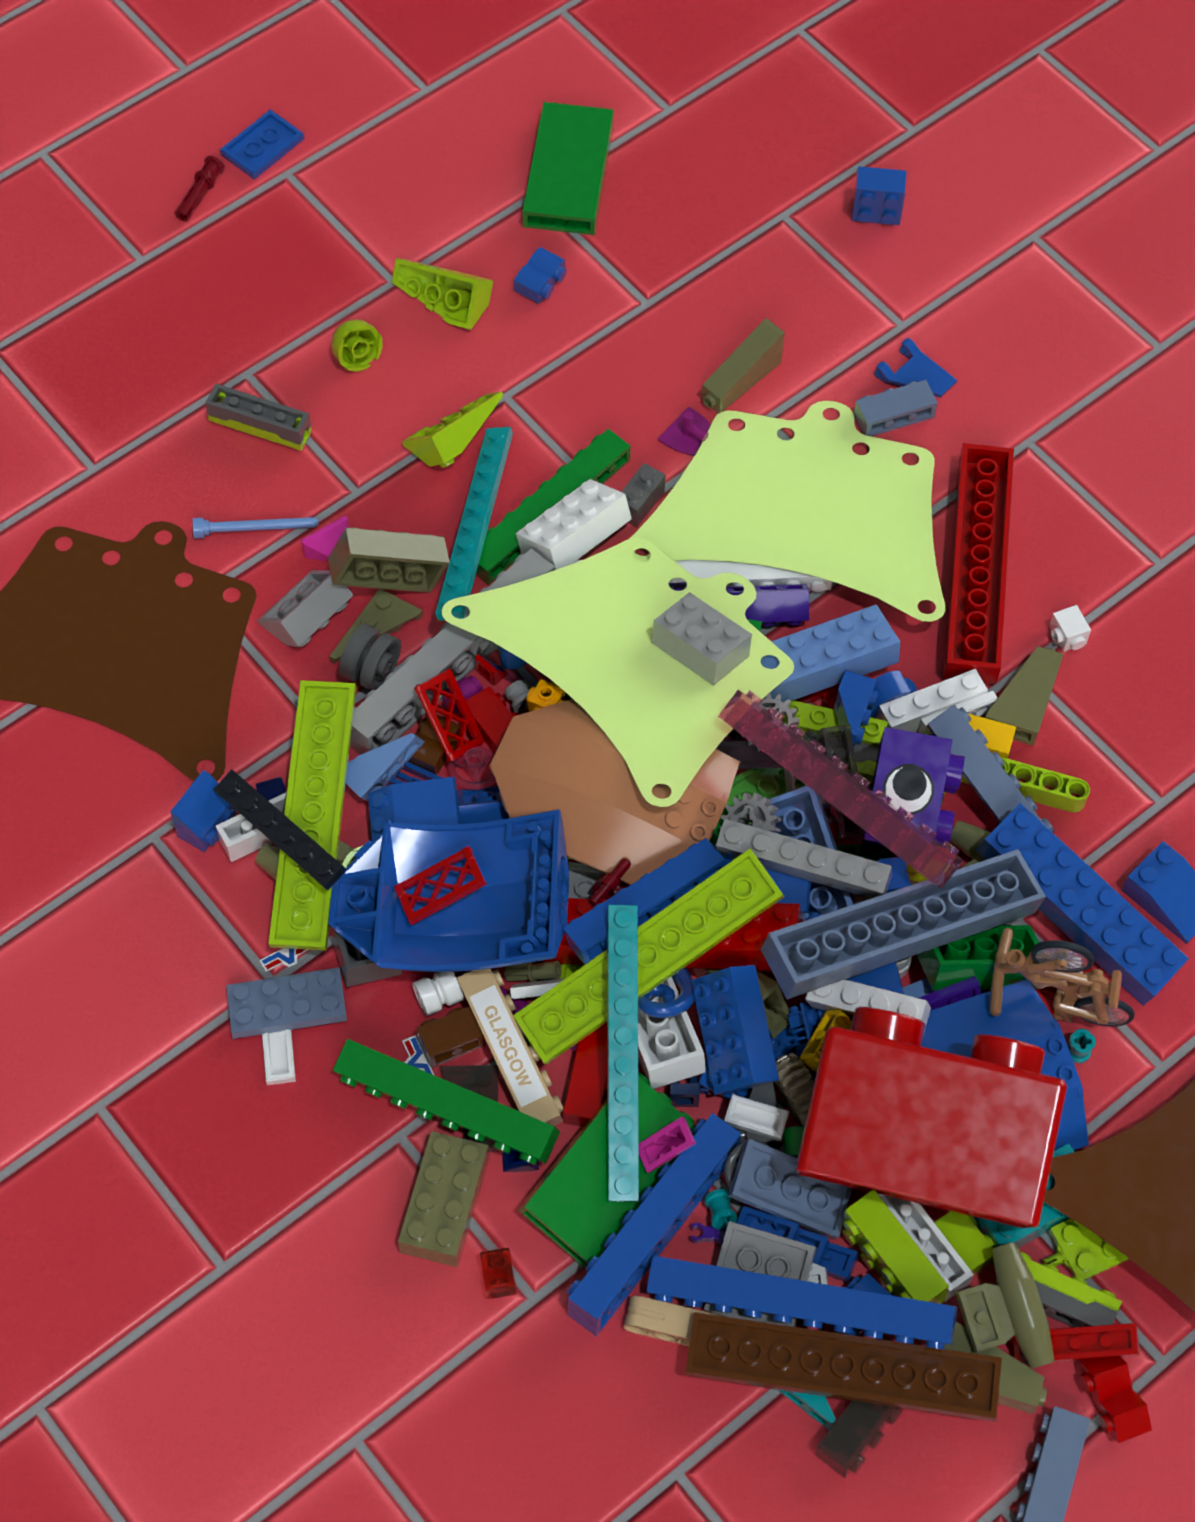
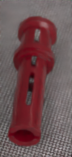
M207 156L204 159L202 169L195 173L194 184L175 211V215H177L176 217L184 222L189 220L205 192L215 185L216 177L224 171L225 166L218 158Z

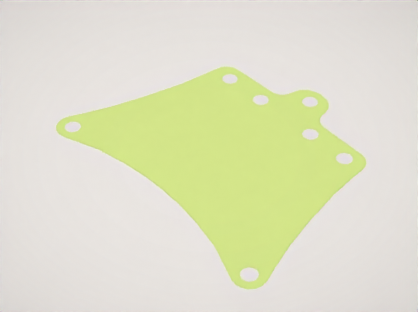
M835 401L817 402L810 406L802 418L797 420H784L739 411L727 410L720 412L715 416L707 432L709 433L707 439L702 442L696 455L676 485L656 511L631 537L648 540L674 561H730L770 566L819 577L879 598L902 612L925 622L938 620L945 613V602L936 567L932 529L931 495L935 463L934 456L930 451L922 447L861 434L854 426V413L846 405ZM827 408H834L839 411L840 416L836 420H827L823 417V411ZM732 419H741L745 423V428L741 431H733L728 427V423ZM781 428H789L793 430L794 437L791 440H782L777 436V432ZM859 442L865 443L869 446L870 451L866 455L855 454L852 450L853 445ZM905 453H914L919 457V462L916 465H907L903 463L902 456ZM634 551L633 557L638 561H647L650 559L651 553L646 556H640ZM923 600L932 601L936 606V610L931 614L921 613L918 610V603Z
M642 538L628 539L587 559L531 579L452 599L445 603L441 610L445 621L490 640L521 658L551 679L573 698L605 732L625 759L644 799L658 807L671 806L681 798L699 769L722 740L758 702L787 679L794 670L793 661L789 656L746 619V609L754 602L757 594L754 585L748 579L735 573H721L710 578L695 577L654 544ZM637 549H646L651 553V557L647 561H638L633 557V552ZM673 578H682L686 581L687 587L682 591H676L669 587V581ZM731 582H736L744 587V592L740 595H731L726 591V586ZM689 592L752 634L749 657L714 686L651 643L654 620ZM463 605L469 608L470 614L464 619L454 617L451 611L455 606ZM766 655L775 656L779 660V666L774 669L765 668L761 664V659ZM657 784H666L671 788V795L665 799L657 798L652 794V788Z

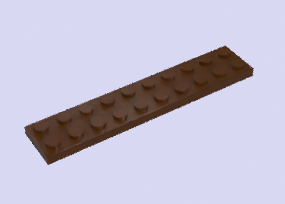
M694 1312L685 1375L996 1422L1002 1357L947 1349L942 1350L914 1344Z

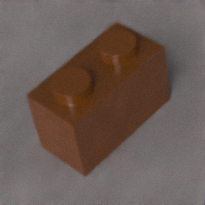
M470 1006L463 1009L461 1007L452 1009L446 1016L437 1020L435 1018L428 1019L420 1027L416 1028L419 1043L431 1068L484 1046L483 1033Z

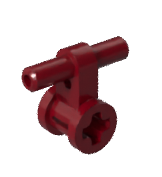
M622 858L611 873L603 874L592 890L593 895L589 899L593 906L601 903L604 898L609 899L621 889L627 888L626 886L621 887L619 880L631 867V862L628 859Z

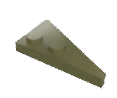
M379 589L329 656L330 662L335 664L340 661L348 640L360 625L366 623L380 630V636L385 633H395L401 630V625L415 618L416 621L421 619L423 611Z

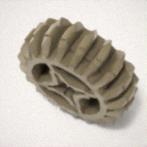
M790 1053L776 1059L779 1080L775 1081L799 1126L805 1127L815 1082L799 1057L794 1053Z

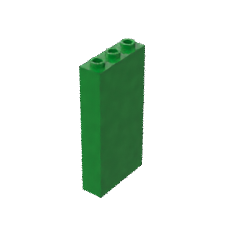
M543 102L523 207V227L595 235L614 126V109Z
M638 1073V1144L680 1117L685 1118L694 1136L693 1131L696 1126L693 1124L694 1120L683 1111L679 1112L671 1105L672 1101L667 1095L662 1092L657 1093L649 1086L650 1081L644 1075ZM606 1098L517 1210L585 1269L594 1256H601L605 1251L604 1244L613 1232L619 1233L624 1226L622 1221L631 1209L636 1211L642 1203L640 1198L649 1186L654 1188L660 1180L658 1175L667 1163L671 1165L677 1156L654 1171L647 1173L638 1154L639 1201L607 1202Z

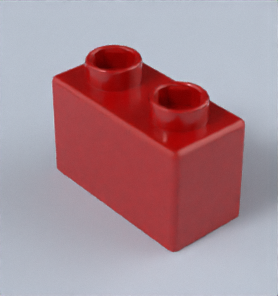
M861 1006L856 1007L854 1010L850 1030L840 1027H831L827 1030L796 1164V1174L871 1192L875 1190L877 1194L1016 1227L1034 1228L1039 1226L1067 1090L1064 1080L1041 1074L1045 1056L1043 1048L1010 1038L977 1034L973 1038L970 1057L922 1047L921 1043L925 1029V1023L922 1020L888 1010Z

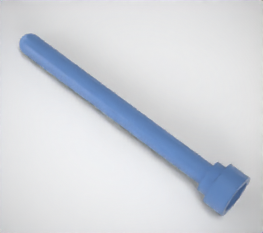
M201 517L193 518L194 539L205 538V535H210L213 532L314 528L318 526L319 521L315 517L209 522V520H204Z

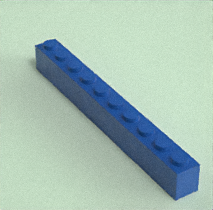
M652 1256L647 1292L655 1294L654 1300L672 1303L673 1297L685 1299L684 1305L702 1308V1303L706 1302L714 1304L713 1310L732 1313V1307L744 1309L743 1315L761 1318L762 1312L774 1314V1321L791 1323L792 1317L804 1319L803 1326L822 1329V1323L834 1325V1331L852 1334L853 1328L865 1330L864 1336L883 1339V1333L895 1335L896 1342L913 1344L914 1338L926 1340L925 1347L944 1350L945 1344L953 1345L958 1307L659 1256Z

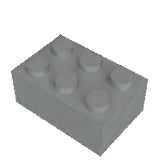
M689 592L654 620L651 643L714 686L749 657L752 634Z

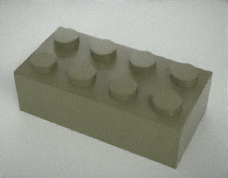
M356 527L344 529L328 557L333 585L431 593L450 563L445 538L442 536L367 530Z
M431 1131L398 1240L400 1253L458 1267L489 1160L488 1145Z

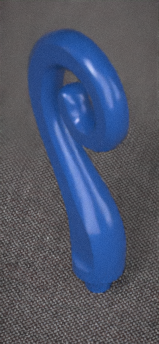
M683 968L672 976L673 981L681 991L677 999L674 1000L675 992L671 987L660 984L638 999V1008L645 1014L657 1018L676 1016L688 1010L694 1003L695 996L691 982L692 977L687 969ZM662 997L664 1003L653 1002L650 998Z

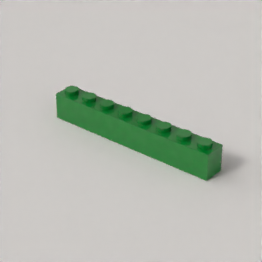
M609 428L602 434L596 435L589 446L584 450H579L573 460L567 465H562L550 480H545L534 494L525 497L518 508L513 512H508L502 522L495 528L492 527L487 531L476 576L489 586L499 573L504 570L506 571L514 563L515 559L521 555L516 537L518 531L589 479L604 484L630 461L631 445Z
M347 1039L333 1069L334 1072L341 1076L339 1081L354 1088L357 1083L366 1087L364 1092L374 1097L381 1098L382 1094L391 1097L390 1103L406 1110L407 1105L417 1109L415 1114L428 1120H432L433 1116L443 1120L441 1125L456 1132L459 1127L468 1130V1137L482 1143L485 1138L495 1142L494 1148L507 1154L510 1153L511 1149L521 1153L520 1159L536 1165L537 1161L544 1164L547 1163L560 1134V1131L553 1125L350 1039Z

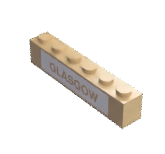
M491 968L472 970L457 977L519 1111L553 1126L563 1122L560 1113L564 1111L558 1095L552 1097L547 1088L552 1083L546 1070L539 1071L535 1063L540 1060L538 1053L532 1044L527 1046L523 1038L526 1035L512 1015V1011L516 1010V1007L510 995L503 996L500 986L505 984L498 970L491 971Z

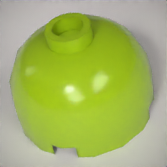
M354 319L342 323L333 333L331 340L332 352L335 358L349 371L358 372L369 368L371 365L368 363L372 362L374 358L377 360L383 348L380 333H378L375 327L364 320Z

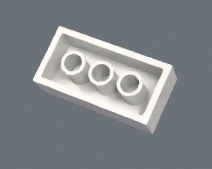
M589 479L516 533L521 554H525L532 548L554 565L555 570L571 565L632 519L626 495Z
M672 977L662 983L674 990V1000L679 997ZM662 997L650 998L653 1002L664 1003ZM638 1008V1060L645 1077L650 1081L649 1086L655 1089L706 1072L704 1052L686 1011L672 1017L657 1018L645 1014Z

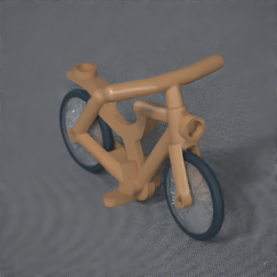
M1005 928L1002 931L991 983L990 1014L996 1017L1001 1014L1005 974L1020 973L1039 989L1048 986L1060 989L1055 992L1053 1001L1056 1020H1065L1066 1023H1072L1074 1015L1096 1025L1122 1026L1134 1019V1010L1128 1004L1119 1000L1122 980L1121 970H1113L1111 983H1108L1107 978L1103 977V971L1099 969L1080 973L1093 966L1094 956L1083 946L1067 941L1050 940L1037 943L1032 947L1029 956L1025 957L1018 949L1009 951L1013 930Z

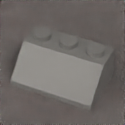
M311 570L260 617L257 622L285 645L302 647L311 640V635L316 630L322 629L330 622L329 618L334 613L342 611L348 605L347 601L353 594L347 586L333 585L330 571Z

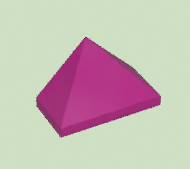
M343 516L302 539L301 544L305 558L328 562V557L344 529L349 528L348 518Z
M680 1117L639 1143L638 1154L646 1172L650 1173L695 1145L696 1142L685 1118Z

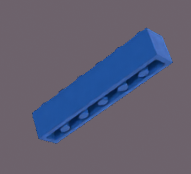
M707 838L691 845L686 851L675 858L667 860L659 868L643 875L640 880L627 888L621 889L616 895L603 903L597 904L592 910L579 918L573 919L568 925L563 927L568 945L584 965L607 950L608 905H638L639 927L726 866L725 858Z

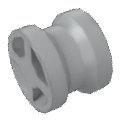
M527 680L516 681L505 690L504 694L507 700L512 701V708L516 713H523L529 710L526 698L531 687Z

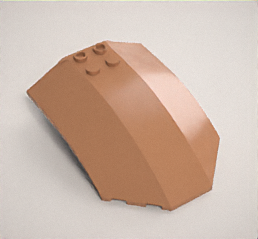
M570 699L514 716L489 767L492 775L495 776L501 800L510 818L560 809L567 857L605 874L607 872L611 873L622 858H626L631 862V867L619 881L630 886L640 880L643 875L651 873L662 866L667 860L675 858L686 851L691 845L705 838L710 842L728 801L740 761L715 749L675 804L668 807L654 806L642 796L625 759L605 732L574 699ZM657 784L652 788V794L657 798L665 799L671 795V788L666 784Z

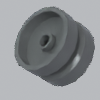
M366 623L360 625L354 631L343 650L339 664V675L352 682L360 680V685L371 691L377 690L396 667L401 651V640L388 633L380 636V630Z

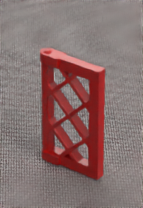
M451 668L414 687L448 762L454 761L485 742ZM444 680L446 681L451 694L444 690H441V685ZM428 689L434 692L432 704L425 692ZM439 695L450 699L447 711L437 707ZM455 702L462 718L452 714ZM436 712L446 716L443 728L439 722ZM451 719L461 723L459 736L448 732ZM466 726L472 736L470 741L464 739ZM447 737L457 741L456 749H452Z
M468 845L435 865L396 884L394 888L410 924L413 925L487 885L478 866L473 850ZM466 859L463 868L452 866L458 861ZM443 870L439 881L428 879ZM449 871L461 873L455 885L444 883ZM467 874L474 876V880L462 886ZM418 884L413 895L407 894V889ZM425 884L436 886L430 899L420 897ZM442 888L453 890L437 899ZM417 901L427 903L426 906L414 911Z

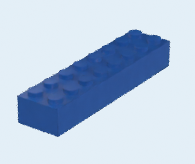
M1021 803L976 849L985 860L1018 849L1046 896L1038 909L1071 940L1088 949L1093 954L1094 961L1111 977L1113 970H1121V986L1141 1005L1144 1006L1154 998L1189 959Z
M712 1113L707 1120L701 1119L693 1131L695 1134L693 1138L696 1144L677 1155V1159L672 1165L667 1163L658 1175L660 1180L654 1188L649 1186L640 1198L642 1204L636 1211L631 1209L622 1221L624 1227L618 1234L613 1232L604 1244L606 1250L600 1257L594 1256L585 1269L588 1273L582 1281L577 1279L567 1292L569 1296L567 1300L568 1316L596 1337L649 1270L652 1256H659L725 1171L728 1155L740 1144L741 1133Z

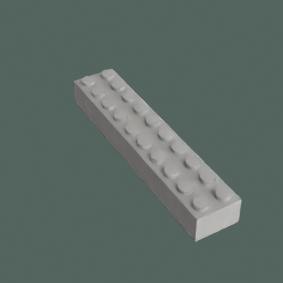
M531 548L525 554L519 555L507 571L504 570L499 573L495 582L488 588H483L479 593L554 571L555 566ZM468 607L466 609L464 618L468 617L470 614V610ZM446 622L435 637L427 639L415 655H410L404 661L400 669L395 673H390L377 690L370 691L365 700L357 708L354 707L350 747L361 755L401 738L426 715L423 705L414 690L417 684H421L450 668L456 681H459L461 678L467 677L476 668V655L480 654L488 657L498 648V645ZM444 680L441 685V690L445 691L446 689H448V685ZM428 689L425 692L432 704L434 692ZM439 695L438 703L444 698V696Z

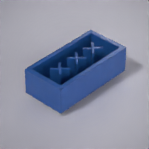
M755 965L728 967L691 980L714 1095L740 1092L778 1081L779 1076Z

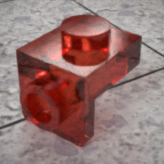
M502 1248L481 1252V1266L487 1299L517 1295L510 1249Z

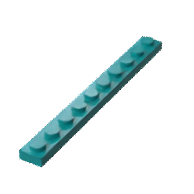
M511 427L486 428L435 613L438 621L445 620L441 611L445 603L471 594L513 437ZM463 605L455 606L451 613L456 618L464 619L467 607Z
M608 905L607 1202H638V905Z

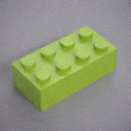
M872 1190L845 1210L842 1226L844 1230H842V1233L852 1246L856 1244L861 1250L862 1254L860 1256L869 1269L874 1268L881 1276L879 1282L889 1293L893 1292L897 1297L939 1304L945 1302L949 1285L875 1190Z

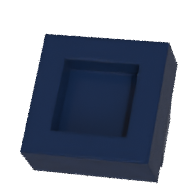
M696 1075L690 1077L689 1084H681L679 1081L670 1084V1099L673 1107H699L700 1084H698Z

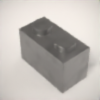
M645 463L642 464L621 491L626 495L632 518L627 523L636 528L665 492L666 475Z

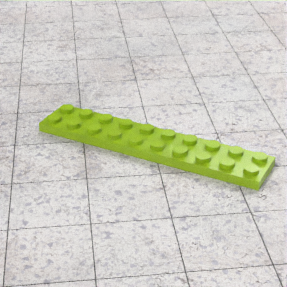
M300 680L284 815L337 860L356 684ZM281 849L269 946L272 948L327 951L332 887L326 890Z
M751 848L638 927V999L645 996L785 897ZM607 950L513 1015L546 1065L607 1022Z

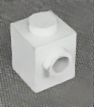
M1077 605L1053 613L1049 625L1053 641L1059 644L1063 652L1070 649L1078 650L1084 647L1091 632Z

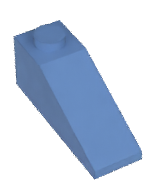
M410 733L357 756L348 762L346 784L360 798L369 802L368 793L385 787L425 741L417 735Z

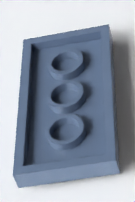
M340 967L226 985L233 1039L347 1021Z
M752 1139L745 1140L728 1196L780 1218L799 1223V1226L833 1240L839 1238L844 1213L853 1188L798 1175L795 1173L797 1158Z

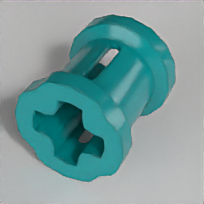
M1077 1029L1071 1034L1067 1044L1074 1063L1080 1064L1088 1061L1092 1050L1095 1048V1036L1086 1029Z
M725 1189L711 1191L704 1198L705 1205L710 1208L712 1214L711 1224L716 1229H726L729 1221L736 1223L737 1214L730 1205L731 1197L728 1196L729 1192Z

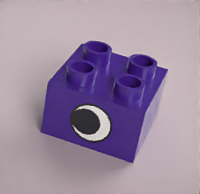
M888 727L884 728L880 739L861 842L862 847L899 854L907 852L927 858L933 852V847L945 849L946 845H949L955 812L941 810L943 792L955 794L956 789L959 790L965 756L950 754L953 739Z

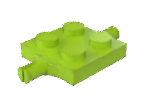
M1070 1218L1048 1230L1055 1243L1056 1253L1042 1259V1264L1050 1263L1049 1265L1054 1267L1063 1264L1072 1276L1085 1281L1129 1260V1258L1092 1231Z

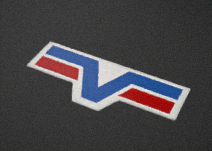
M282 948L259 961L266 972L281 964L291 967L297 964V956L308 950Z
M414 1035L402 1040L409 1055L404 1063L434 1075L417 1036Z

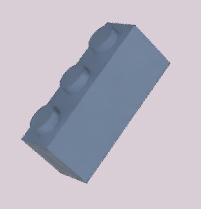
M922 380L908 383L906 386L896 389H887L882 393L864 396L856 400L854 417L862 433L872 437L935 418L938 402L927 381Z

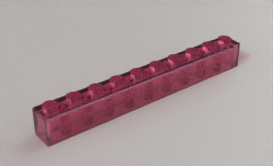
M740 690L736 691L718 717L934 885L941 888L945 886L964 861L957 856L959 850L946 840L943 844L936 840L934 837L937 833L926 824L922 823L919 827L912 821L914 818L913 814L902 806L897 810L889 804L892 800L891 797L880 789L875 793L867 787L870 781L856 772L853 776L846 771L848 765L837 756H834L832 759L824 754L827 749L814 739L809 742L803 738L805 732L794 723H791L789 726L781 721L784 716L771 706L767 710L760 705L763 700L750 690L747 694Z

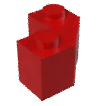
M1122 1357L1090 1359L1081 1362L1083 1375L1080 1376L1081 1383L1085 1391L1090 1394L1099 1414L1100 1424L1106 1434L1110 1433L1118 1443L1152 1431L1147 1404L1133 1390L1128 1363Z

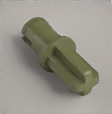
M535 961L506 966L504 976L509 982L526 980L535 982L541 979H560L562 974L559 961L539 963Z

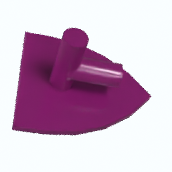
M688 407L658 438V441L679 453L695 456L702 442L707 439L709 435L707 432L711 424L698 412Z

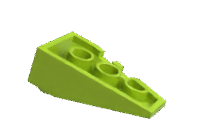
M396 258L392 277L393 284L411 297L417 298L426 305V308L443 317L442 319L448 324L466 329H472L488 307L494 281L401 258Z
M502 391L485 394L461 407V412L441 418V423L430 428L426 426L403 440V446L428 466L440 465L443 468L454 463V457L464 451L504 396Z

